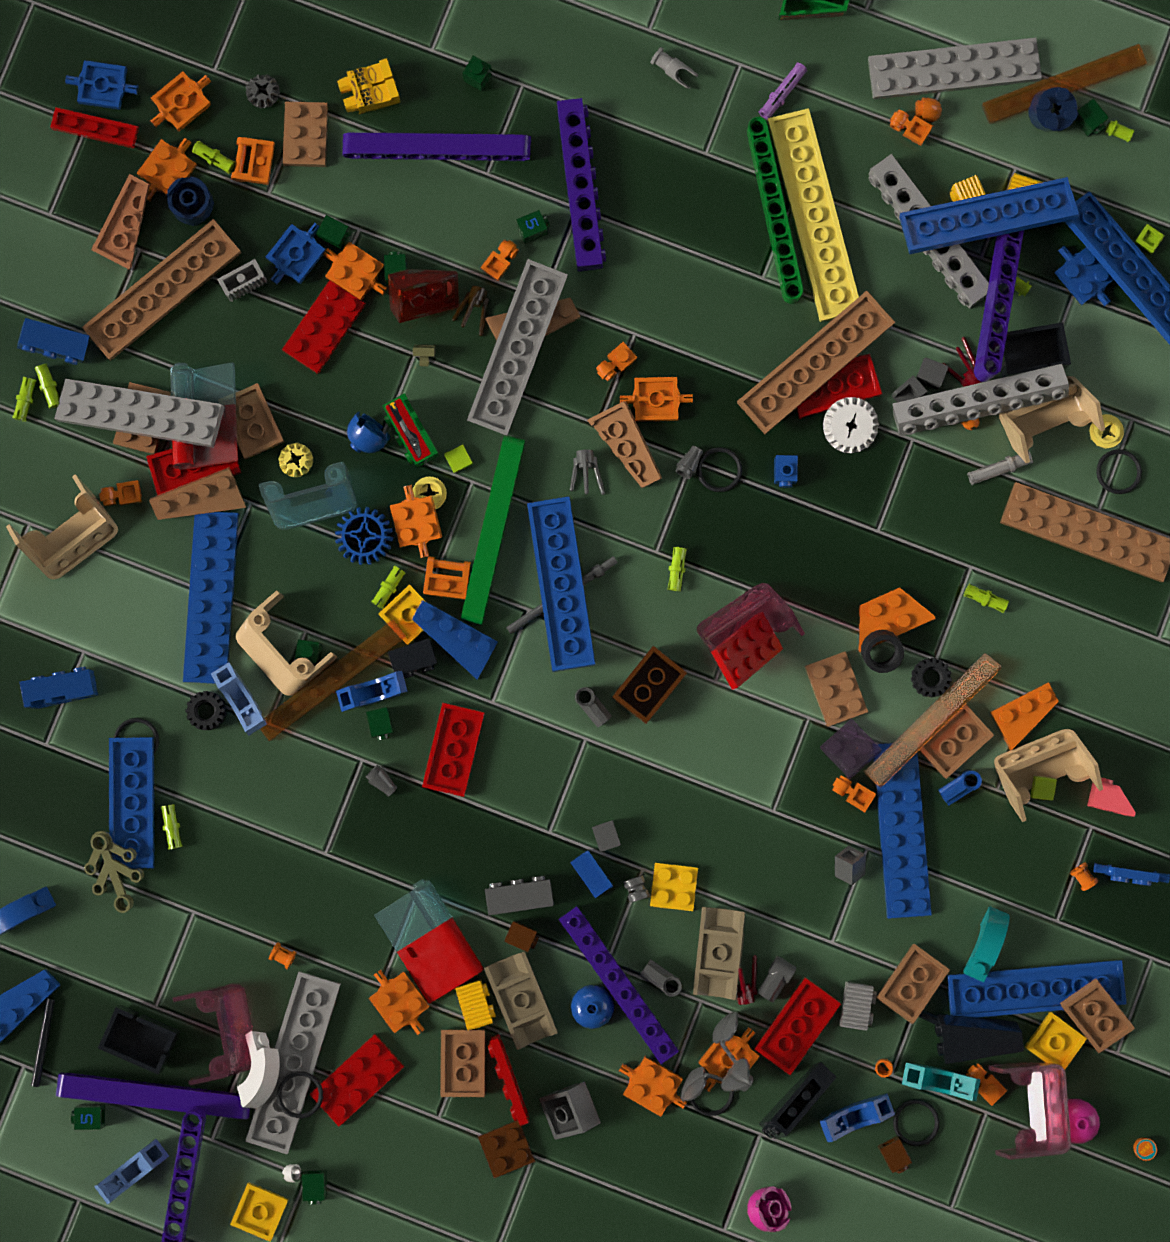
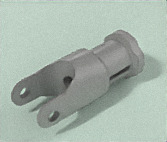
M662 47L658 49L651 59L650 63L652 65H658L665 70L666 75L685 88L690 89L678 76L681 69H686L698 77L694 70L676 57L672 58L666 54Z

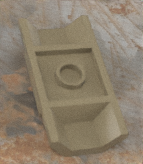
M702 907L693 995L737 1000L738 969L741 968L746 912Z
M525 951L484 968L517 1050L558 1033Z

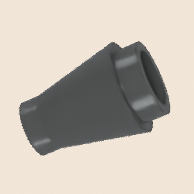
M692 446L676 464V472L686 479L695 476L703 451L696 446Z
M378 764L365 776L368 779V783L384 792L388 797L397 789V786L393 783L384 767L381 768Z

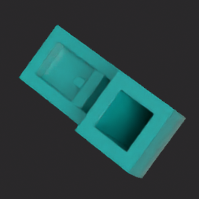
M991 906L988 907L980 924L978 940L963 970L964 974L979 981H985L1002 949L1009 926V914Z
M906 1063L902 1085L976 1101L980 1079L946 1069Z

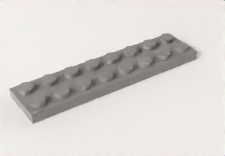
M1036 38L868 57L873 100L1037 82L1042 79Z
M527 259L467 421L507 436L568 274Z
M65 379L54 419L58 422L214 448L225 407L218 403Z
M302 971L298 972L275 1045V1049H278L280 1060L277 1083L267 1101L259 1108H256L246 1142L288 1155L299 1118L290 1117L280 1108L277 1100V1090L281 1081L293 1072L303 1071L313 1075L341 983ZM293 1077L283 1086L282 1102L293 1113L301 1114L311 1083V1079L308 1077Z

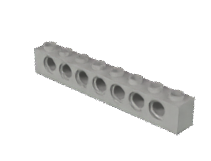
M892 154L870 169L868 174L870 176V183L875 188H879L882 192L883 200L888 205L891 204L895 210L894 214L899 221L900 213L931 207ZM893 179L896 185L889 186L885 180ZM898 196H906L908 198V202H900ZM960 244L945 247V254L939 253L937 249L924 251L923 253L929 255L933 260L934 268L938 272L941 271L946 277V284L951 289L954 288L958 293L957 297L962 305H967L970 309L987 296L989 283ZM949 263H956L959 266V270H952L949 267ZM962 280H969L972 284V287H964L962 284Z
M1062 364L893 403V414L899 436L912 435L916 432L933 430L937 427L954 425L967 420H976L980 417L997 415L1001 412L1018 410L1048 401L1061 400L1069 397V383Z

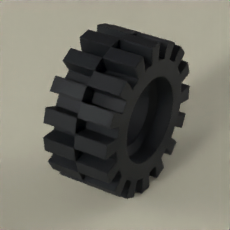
M928 658L915 665L914 670L911 672V681L913 682V688L917 690L918 694L932 698L944 694L949 689V684L952 682L950 674L952 673L948 669L949 666L943 663L944 661L937 660V658ZM929 669L935 670L939 674V682L935 686H928L923 680L924 673Z
M208 691L198 692L195 696L192 695L190 697L191 700L186 704L188 705L187 709H185L187 720L197 729L213 730L225 721L223 719L227 715V706L218 694ZM205 702L211 703L214 707V714L209 719L201 718L198 713L200 705Z

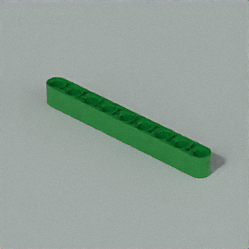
M754 117L748 124L747 137L777 275L784 301L789 304H795L802 296L803 286L766 121L761 117ZM759 126L763 131L756 133L752 130V127ZM758 146H763L766 148L767 151L765 153H759L756 150V148ZM767 166L771 169V172L765 174L760 168ZM771 186L776 192L769 194L765 191V188ZM777 207L780 213L772 214L769 209ZM781 227L785 233L778 235L774 232V228ZM781 247L787 248L789 254L781 255L778 249ZM790 268L794 274L787 276L783 273V269ZM794 288L797 290L798 295L792 297L788 294L787 290Z
M506 435L503 437L462 610L461 620L483 624L524 451V439Z

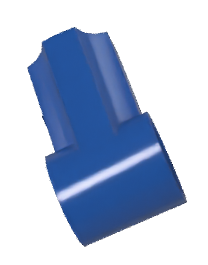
M966 770L960 776L938 789V791L949 806L969 792L978 789L981 786L982 778L978 772ZM970 774L976 777V782L972 786H968L965 782L966 777Z

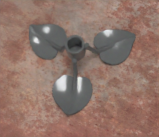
M737 1011L721 1019L714 1028L712 1035L713 1042L716 1044L720 1043L734 1064L724 1078L705 1073L704 1067L694 1069L684 1081L681 1091L683 1102L693 1100L699 1096L706 1085L707 1078L722 1081V1089L726 1092L746 1091L752 1085L753 1077L749 1074L750 1066L748 1060L745 1058L736 1060L725 1044L735 1034L738 1024Z

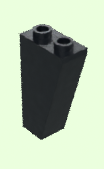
M946 1014L937 1015L938 1023L935 1024L936 1036L940 1038V1043H937V1051L939 1056H943L946 1064L1024 1052L1022 1031L1017 1021Z
M822 1062L815 1063L761 1120L759 1125L763 1128L762 1132L770 1139L786 1137L836 1079V1076Z

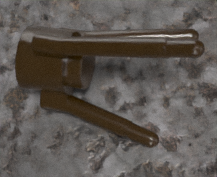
M472 286L471 291L467 292L465 299L452 320L456 321L467 303H469L470 305L461 324V327L464 328L473 308H480L482 305L479 336H483L486 310L489 299L486 298L488 291L478 286Z

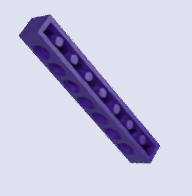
M582 98L557 101L577 272L603 269V262H606L605 249H601L600 241H604L603 229H598L597 222L601 220L600 208L595 206V200H599L598 189L593 187L592 182L593 179H596L595 166L591 167L590 159H593V148L588 146L587 138H591L590 125H585V118H588L587 105H583ZM571 120H578L580 124L573 127L569 125V122ZM574 140H579L583 143L580 147L571 145ZM580 160L585 165L582 168H577L574 166V163ZM579 181H584L588 185L587 187L580 189L576 186V184ZM581 202H588L590 207L588 209H581L579 204ZM589 222L593 227L590 230H584L581 225ZM586 243H593L595 249L587 251L584 249V245Z
M578 906L560 917L559 920L660 1064L678 1053L679 1050Z

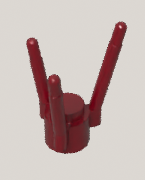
M962 337V342L973 368L960 347H956V351L968 371L963 374L964 379L950 367H948L947 371L965 387L981 383V381L975 377L974 367L976 360L966 338Z
M753 955L751 987L750 984H745L742 968L738 969L740 980L737 991L738 1005L755 1002L754 995H757L756 955Z

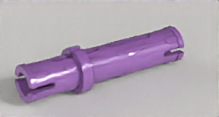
M797 62L776 91L771 92L769 100L759 111L763 118L768 120L779 106H783L785 98L807 72V68L803 64ZM794 77V80L790 83V85L787 88H785L789 81ZM781 94V96L779 97V99H778V100L776 101V103L772 106V103L775 101V99L778 97V95Z

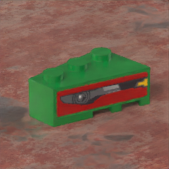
M783 0L778 20L845 16L849 0Z
M405 393L382 405L387 414L384 416V419L389 428H395L397 434L394 437L399 446H405L407 453L404 455L410 465L414 463L416 468H419L439 456Z

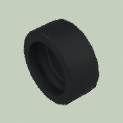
M877 630L870 633L864 639L861 645V655L871 670L878 673H888L895 670L901 664L904 658V647L893 632ZM882 640L891 641L895 647L893 656L887 661L875 662L870 655L872 647Z

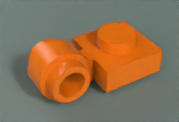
M902 110L894 112L890 119V127L896 131H901V129L905 128L906 131L903 136L921 146L933 126L917 116H914L912 121H909V115Z
M503 240L498 248L500 254L492 251L481 266V270L498 282L511 265L506 259L510 258L513 260L519 252L517 245L510 240Z
M622 342L607 355L611 362L604 360L597 366V374L603 380L609 381L617 373L615 368L622 373L637 360V356Z
M138 480L116 483L117 491H114V487L101 488V493H99L100 502H103V506L116 505L118 498L120 505L142 502Z
M842 775L839 779L836 778L832 790L841 796H844L845 793L849 794L846 801L861 811L866 812L876 793L859 783H856L854 788H851L852 781Z
M978 1063L975 1066L972 1065L967 1070V1076L980 1079L978 1093L991 1106L1007 1092L992 1074L985 1077L987 1072Z

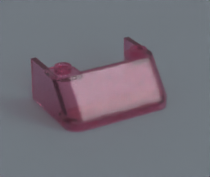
M767 583L756 585L697 626V633L710 653L752 617L761 612L764 613L774 632H785L790 627H793L801 636L805 634L793 610Z
M231 983L173 997V1002L195 998L196 1005L200 1011L205 1013L216 1011L224 1055L217 1056L211 1060L209 1065L210 1074L194 1077L189 1081L190 1085L217 1080L251 1070V1055L245 1034L253 1031L243 986L238 983Z
M1012 1063L989 1066L990 1071L1002 1074L1010 1073V1078L1015 1084L1027 1085L1031 1128L1023 1129L1017 1133L1015 1138L1016 1148L995 1150L996 1155L1013 1160L1066 1153L1071 1147L1066 1074L1063 1067L1053 1063Z

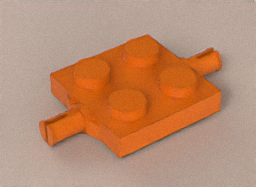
M182 71L151 97L160 113L150 121L157 127L166 119L178 131H181L211 106V103L202 91L205 86L211 83V80L205 75L198 82H195Z
M186 138L183 139L178 148L169 145L161 139L137 172L138 176L150 184L147 196L148 201H151L156 192L167 195L170 185L175 180L182 177L189 178L196 168L197 164L185 155V151L192 144Z
M348 242L343 251L338 255L329 248L326 249V252L324 251L323 256L333 261L332 267L325 276L327 279L361 301L372 288L382 295L385 294L384 291H387L388 287L378 282L379 274L384 269L383 263L351 242Z
M677 377L634 378L633 395H620V403L626 401L627 404H633L636 422L678 421L680 403H693V394H680L677 388Z
M412 485L404 486L406 499L401 503L390 505L399 546L418 545L421 558L430 556L426 543L442 538L433 496L415 497Z
M379 970L378 973L382 979L377 973L374 976L381 986L376 993L369 997V1000L394 1033L404 1026L411 1025L417 1035L425 1029L417 1019L430 1006L404 971L396 978L388 980L384 973Z
M748 1027L741 1037L733 1035L725 1044L736 1060L745 1058L748 1060L751 1068L760 1056L751 1050L748 1041L755 1034ZM714 1042L698 1061L708 1073L723 1078L734 1064L720 1043L716 1044ZM708 1078L704 1088L710 1092L716 1082L722 1083V1081Z
M646 1055L635 1069L630 1068L624 1063L621 1065L619 1072L630 1077L629 1084L623 1093L624 1096L660 1117L672 1102L684 1109L688 1101L683 1102L681 1097L676 1095L683 1077Z

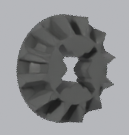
M258 74L256 77L250 78V82L246 86V96L249 102L258 108L272 106L280 95L278 83L267 74ZM257 86H261L262 88L266 86L268 96L266 94L264 95L263 93L259 95V90Z

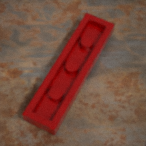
M56 107L50 126L55 131L133 149L139 131L138 126Z

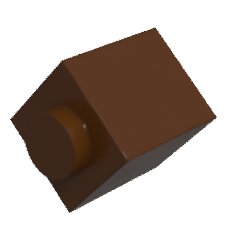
M513 920L504 942L528 952L530 948H535L539 937L535 936L536 930Z
M897 1136L878 1145L892 1173L897 1172L899 1174L909 1168L908 1165L912 1162Z

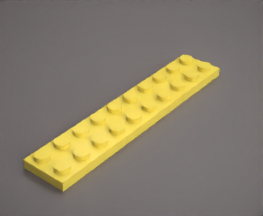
M808 108L768 118L767 122L819 320L824 322L834 319L859 296Z

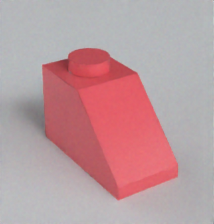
M1101 778L1103 790L1101 791L1092 783L1087 806L1135 817L1136 812L1120 786L1113 785V780Z

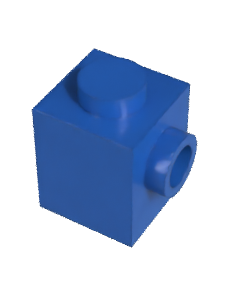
M775 456L774 484H779L781 488H791L792 484L797 483L798 456Z

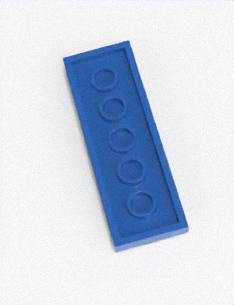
M154 737L109 738V834L115 844L125 849H135L137 857L131 862H125L121 856L113 852L111 854L113 859L130 868H155ZM127 852V856L131 858V853Z

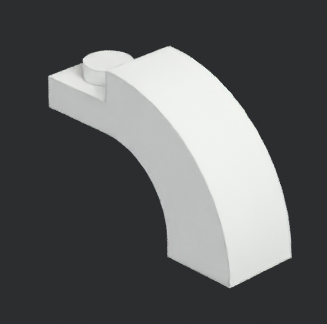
M250 1031L245 1034L251 1055V1070L247 1079L237 1086L242 1107L259 1108L267 1101L275 1088L279 1075L280 1060L278 1049L270 1048L266 1033Z

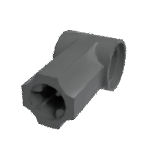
M582 687L576 691V703L579 704L597 728L612 717L590 688ZM588 691L591 698L589 702H580V692Z
M777 956L772 962L768 975L757 993L774 1003L785 983L787 984L792 978L797 967Z
M650 959L640 974L668 996H676L682 989L681 980L652 959ZM669 980H675L679 986L675 992L667 990L666 983Z

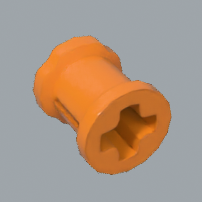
M1086 862L1070 872L1081 884L1082 891L1090 889L1099 881L1088 870Z
M277 942L268 959L271 961L275 960L285 965L286 969H289L297 952H291Z

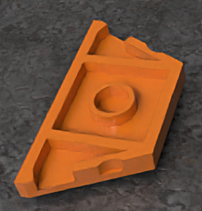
M901 588L868 601L859 607L858 651L859 653L861 652V645L864 639L874 631L888 630L898 636L936 619L935 615ZM882 640V641H880V642H877L874 646H876V645H878V644H880V643H883V642H885V641H887V640Z

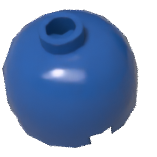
M360 412L355 414L347 427L348 439L351 442L350 446L358 453H361V451L376 453L391 438L388 432L384 435L380 430L383 428L380 423L367 414L360 416Z
M586 985L579 989L572 998V1015L576 1022L585 1028H601L613 1016V997L602 986Z

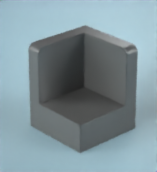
M924 358L915 378L921 384L938 390L942 385L949 366L929 358Z
M913 375L896 389L891 396L896 402H902L923 397L927 390Z
M613 820L592 827L601 852L621 845Z
M847 846L835 856V877L850 885L855 884L865 875L866 854Z

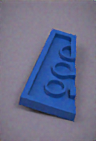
M423 600L412 617V620L433 638L475 679H478L498 643L496 640Z
M47 969L0 995V1043L61 986Z

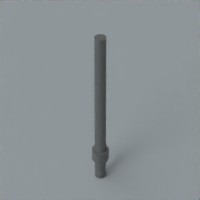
M613 556L602 564L592 567L590 572L582 576L583 585H586L595 578L599 579L605 575V571L618 564L615 557ZM542 604L507 626L506 628L509 633H514L543 613Z

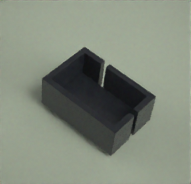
M1063 322L1007 332L1001 367L1003 378L1062 364L1064 369L1071 365Z
M123 1005L115 1007L98 1049L155 1074L162 1073L171 1055L169 1051L174 1048L181 1031L144 1014L138 1016L139 1012Z

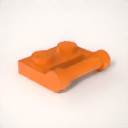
M238 137L236 164L231 180L269 185L275 143L273 141ZM252 147L248 174L243 173L246 148Z
M428 556L423 594L465 600L471 562L464 561V563L438 560L435 557ZM433 569L463 571L462 577L434 574Z

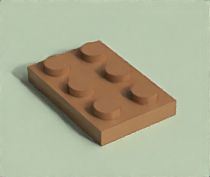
M285 102L284 166L326 167L328 103Z
M131 382L128 385V389L172 396V393ZM116 431L113 444L155 454L160 439Z
M258 383L219 400V403L223 406L236 404L237 443L245 460L284 443Z
M846 651L804 666L827 727L868 712Z
M963 703L916 747L938 772L947 779L989 741L994 734Z
M912 944L876 998L913 1024L950 969L917 945Z
M1097 978L1060 1003L1098 1053L1135 1029Z
M467 1029L441 1030V1097H485V1029H472L469 1031Z

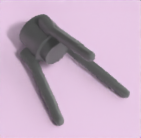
M593 450L577 451V458H573L574 467L570 491L574 490L579 466V469L583 470L584 493L586 495L589 494L588 469H592L593 465L600 492L604 495L605 491L597 465V457H594Z

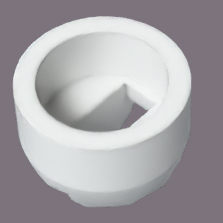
M298 1164L287 1165L282 1171V1174H284L283 1178L287 1182H298L301 1178V1168Z

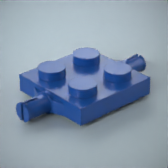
M84 60L83 69L79 77L66 75L65 79L66 84L78 86L77 102L79 104L120 110L125 93L138 94V85L126 84V66Z
M314 223L308 232L299 230L293 224L289 226L266 256V259L278 269L270 278L273 283L278 285L284 275L293 278L299 284L306 278L323 256L324 251L326 252L325 248L314 239L320 227L319 225Z
M1063 246L1058 252L1066 261L1055 272L1056 276L1081 306L1089 299L1095 297L1106 306L1111 300L1103 291L1114 279L1087 247L1073 255L1066 246Z
M1094 864L1095 873L1111 876L1110 880L1129 883V879H1132L1134 884L1151 886V882L1169 883L1170 874L1157 873V871L1151 873L1111 867L1110 864Z

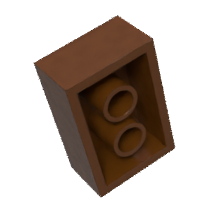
M653 646L612 698L646 725L687 672Z

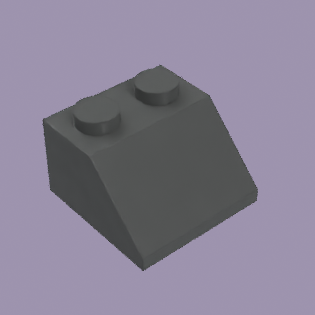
M585 1082L570 1085L539 1098L555 1140L584 1133L601 1123Z

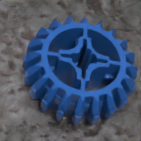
M359 507L357 508V515H354L353 511L350 510L349 515L351 518L348 519L346 516H342L346 523L337 524L342 531H335L337 536H341L335 542L336 544H343L338 550L340 552L347 550L343 557L347 559L352 555L350 560L352 563L359 558V565H363L364 559H366L368 565H371L372 557H374L376 562H379L380 559L377 556L379 553L384 557L387 555L383 548L391 549V546L386 544V541H393V537L387 536V534L393 533V529H385L390 525V522L388 520L382 522L385 515L381 514L377 517L378 511L376 509L370 514L369 507H366L362 514V510ZM363 520L358 530L349 531L355 522ZM369 520L379 525L381 535L370 531ZM366 529V533L371 537L365 538V541L362 542V539L358 536L363 535ZM347 538L358 540L359 553L349 547ZM380 541L374 550L366 553L367 547L371 542Z

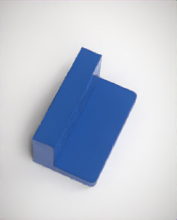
M589 850L570 862L595 898L613 887Z

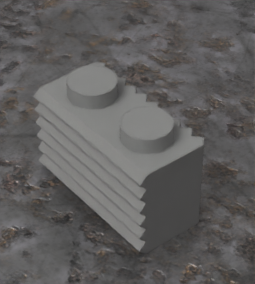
M255 259L217 279L231 302L234 299L237 300L238 297L241 298V295L244 296L245 293L248 294L249 291L252 292V289L256 290V287L259 288L260 285L267 284V279Z
M845 982L839 1022L841 1027L867 1031L868 1026H872L873 1013H870L871 1004H875L877 992L873 991V986Z

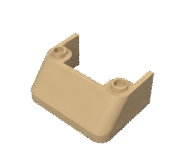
M1066 376L1069 383V397L998 414L1012 448L1025 463L1030 462L1028 450L1034 443L1032 436L1069 421L1078 427H1084L1092 422L1101 432L1105 430L1100 402L1075 377Z
M76 474L72 478L81 491L74 500L79 512L46 537L37 530L30 531L21 537L10 524L6 526L16 546L49 579L61 578L115 537L118 532V527L114 520Z
M276 590L251 612L237 631L236 640L283 694L293 696L338 657L330 652L316 666L306 658H298L292 664H289L262 634L271 622L267 612L284 597Z
M1070 729L1060 730L997 756L994 760L995 769L1009 803L1022 822L1027 821L1023 805L1030 801L1028 790L1032 789L1034 776L1057 779L1068 775L1075 782H1082L1090 778L1099 791L1103 790L1098 763L1076 733Z

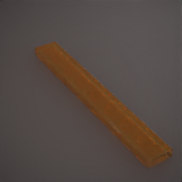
M1140 44L983 102L982 108L989 124L1028 110L1033 97L1042 90L1061 87L1073 93L1147 64Z
M394 619L264 717L267 725L260 728L268 741H271L407 636Z
M984 653L864 771L865 775L879 787H882L1002 669L1001 665Z

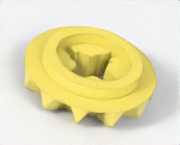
M1104 414L1102 415L1104 426L1106 428L1111 425L1109 430L1111 436L1107 435L1101 438L1103 431L1101 432L1092 422L1089 432L1090 439L1093 440L1096 446L1106 449L1115 447L1121 442L1124 435V427L1117 417Z
M299 443L288 444L281 450L278 458L282 471L291 477H301L307 474L313 465L311 451L305 445ZM292 452L297 457L303 456L299 459L300 468L295 463L290 464Z
M424 477L417 481L413 487L414 496L427 497L420 494L426 493L428 485H430L432 492L439 493L433 495L435 508H440L445 502L447 495L442 481L435 477Z

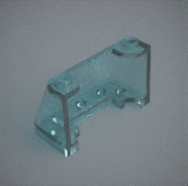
M343 461L328 466L324 473L326 484L284 495L283 488L278 482L268 481L259 484L261 495L274 524L279 529L288 530L347 514L350 510L353 511L357 506V498L349 469Z

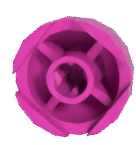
M1069 1099L1064 1101L1055 1113L1054 1125L1058 1134L1066 1141L1080 1144L1091 1141L1097 1135L1100 1127V1118L1096 1109L1089 1102L1082 1099Z
M775 1186L763 1187L756 1190L749 1198L747 1205L749 1220L761 1231L779 1232L785 1229L790 1221L788 1211H791V1203L789 1197L781 1188L777 1189Z

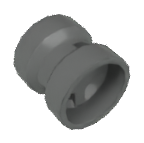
M643 875L623 881L624 887L629 892L628 899L630 903L650 896L648 889L644 886L645 879Z

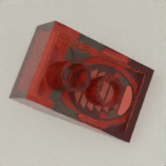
M407 269L388 275L390 309L399 323L459 307L457 271Z

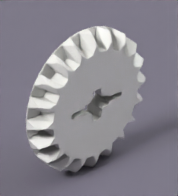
M847 397L840 399L825 414L823 422L825 437L835 449L841 452H860L868 448L878 434V416L874 408L860 398ZM854 418V424L857 427L856 429L852 428L849 432V427L846 426V423L851 422Z

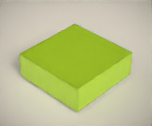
M1147 224L1134 243L1150 254H1153L1165 235Z
M463 445L444 454L454 474L473 465Z
M1034 776L1030 797L1053 801L1057 779Z

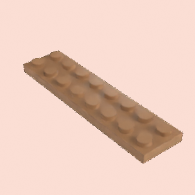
M213 219L82 328L111 361L239 256L241 251Z
M868 291L864 292L740 398L737 404L764 434L768 433L893 326L895 322Z
M1014 483L1000 523L1161 583L1164 582L1170 565L1169 538L1026 485Z

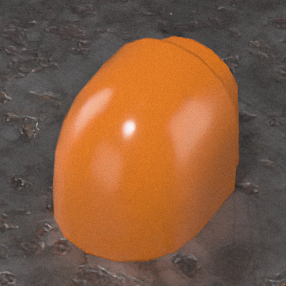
M924 97L922 100L916 101L915 116L925 122H935L940 118L942 106L939 101Z

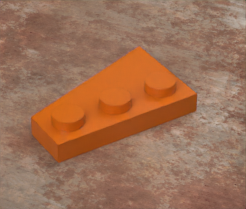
M1048 682L990 713L1009 749L1013 750L1059 701Z

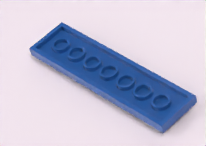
M1068 177L903 212L900 213L899 219L909 254L1078 219L1079 212Z
M1090 191L1075 201L1079 212L1078 219L1065 221V223L1170 345L1169 283Z
M570 497L527 503L552 671L558 672L595 666Z
M212 512L194 515L183 682L216 684L211 673L229 663L238 513Z
M917 741L872 745L888 919L931 915Z
M1122 960L989 971L984 982L964 973L946 975L950 1015L977 1018L1064 1010L1060 1003L1096 978L1117 1005L1127 1004Z

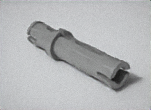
M1028 450L1029 463H1025L1019 455L1012 457L1009 455L1004 460L968 472L967 475L970 476L968 477L971 485H975L1009 471L1010 473L1015 472L1017 468L1033 463L1031 453Z

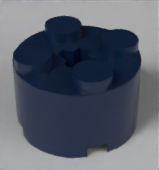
M1054 87L1038 92L1032 99L1028 113L1030 121L1036 128L1045 132H1054L1069 127L1077 118L1078 108L1075 97L1068 89ZM1055 107L1054 113H1051V109Z
M179 178L170 185L167 191L168 206L174 216L182 223L196 226L204 222L211 215L214 207L212 195L206 185L198 178Z

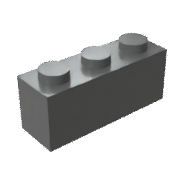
M545 876L532 877L533 882L524 883V879L511 880V885L502 886V882L489 884V888L485 889L488 915L554 906L550 879H545Z

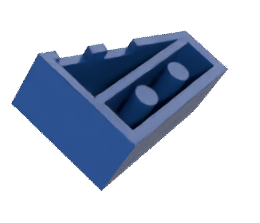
M25 318L17 348L30 353H40L52 359H56V357L62 358L67 363L77 365L78 362L82 363L84 360L90 336Z
M79 667L73 669L74 672L71 673L60 671L52 673V676H37L31 678V680L19 682L24 707L39 709L98 696L94 671L86 667Z

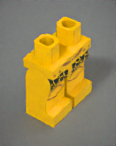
M387 58L379 60L377 64L348 71L347 77L337 81L341 94L352 91L354 95L343 99L347 112L358 110L359 114H362L365 111H372L400 103L399 94Z

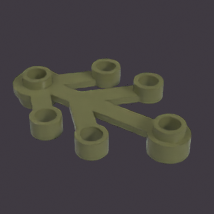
M98 831L91 838V846L94 850L89 862L84 866V871L88 875L97 873L99 871L98 861L102 854L104 864L97 882L92 886V892L97 896L104 894L107 891L106 882L110 875L118 896L114 900V907L118 912L125 913L132 909L134 901L126 893L119 873L129 877L134 883L143 880L145 874L140 868L132 869L113 859L111 854L113 852L121 856L125 862H131L137 857L135 849H125L115 844L108 832ZM101 838H103L105 845L101 843ZM127 852L131 853V858L127 856ZM90 865L94 867V871L90 870ZM135 872L139 874V879L135 877ZM97 885L101 886V892L97 889ZM124 899L128 902V905L124 904Z

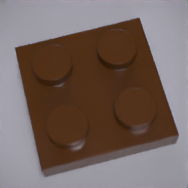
M513 1121L478 1136L494 1178L535 1162L523 1128L519 1125L518 1121Z

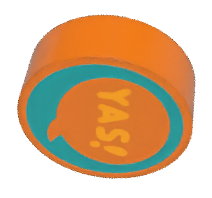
M1142 1137L1134 1143V1153L1141 1160L1149 1161L1156 1156L1157 1146L1151 1139Z

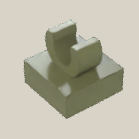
M414 345L413 356H420V366H428L429 356L434 357L436 354V345Z

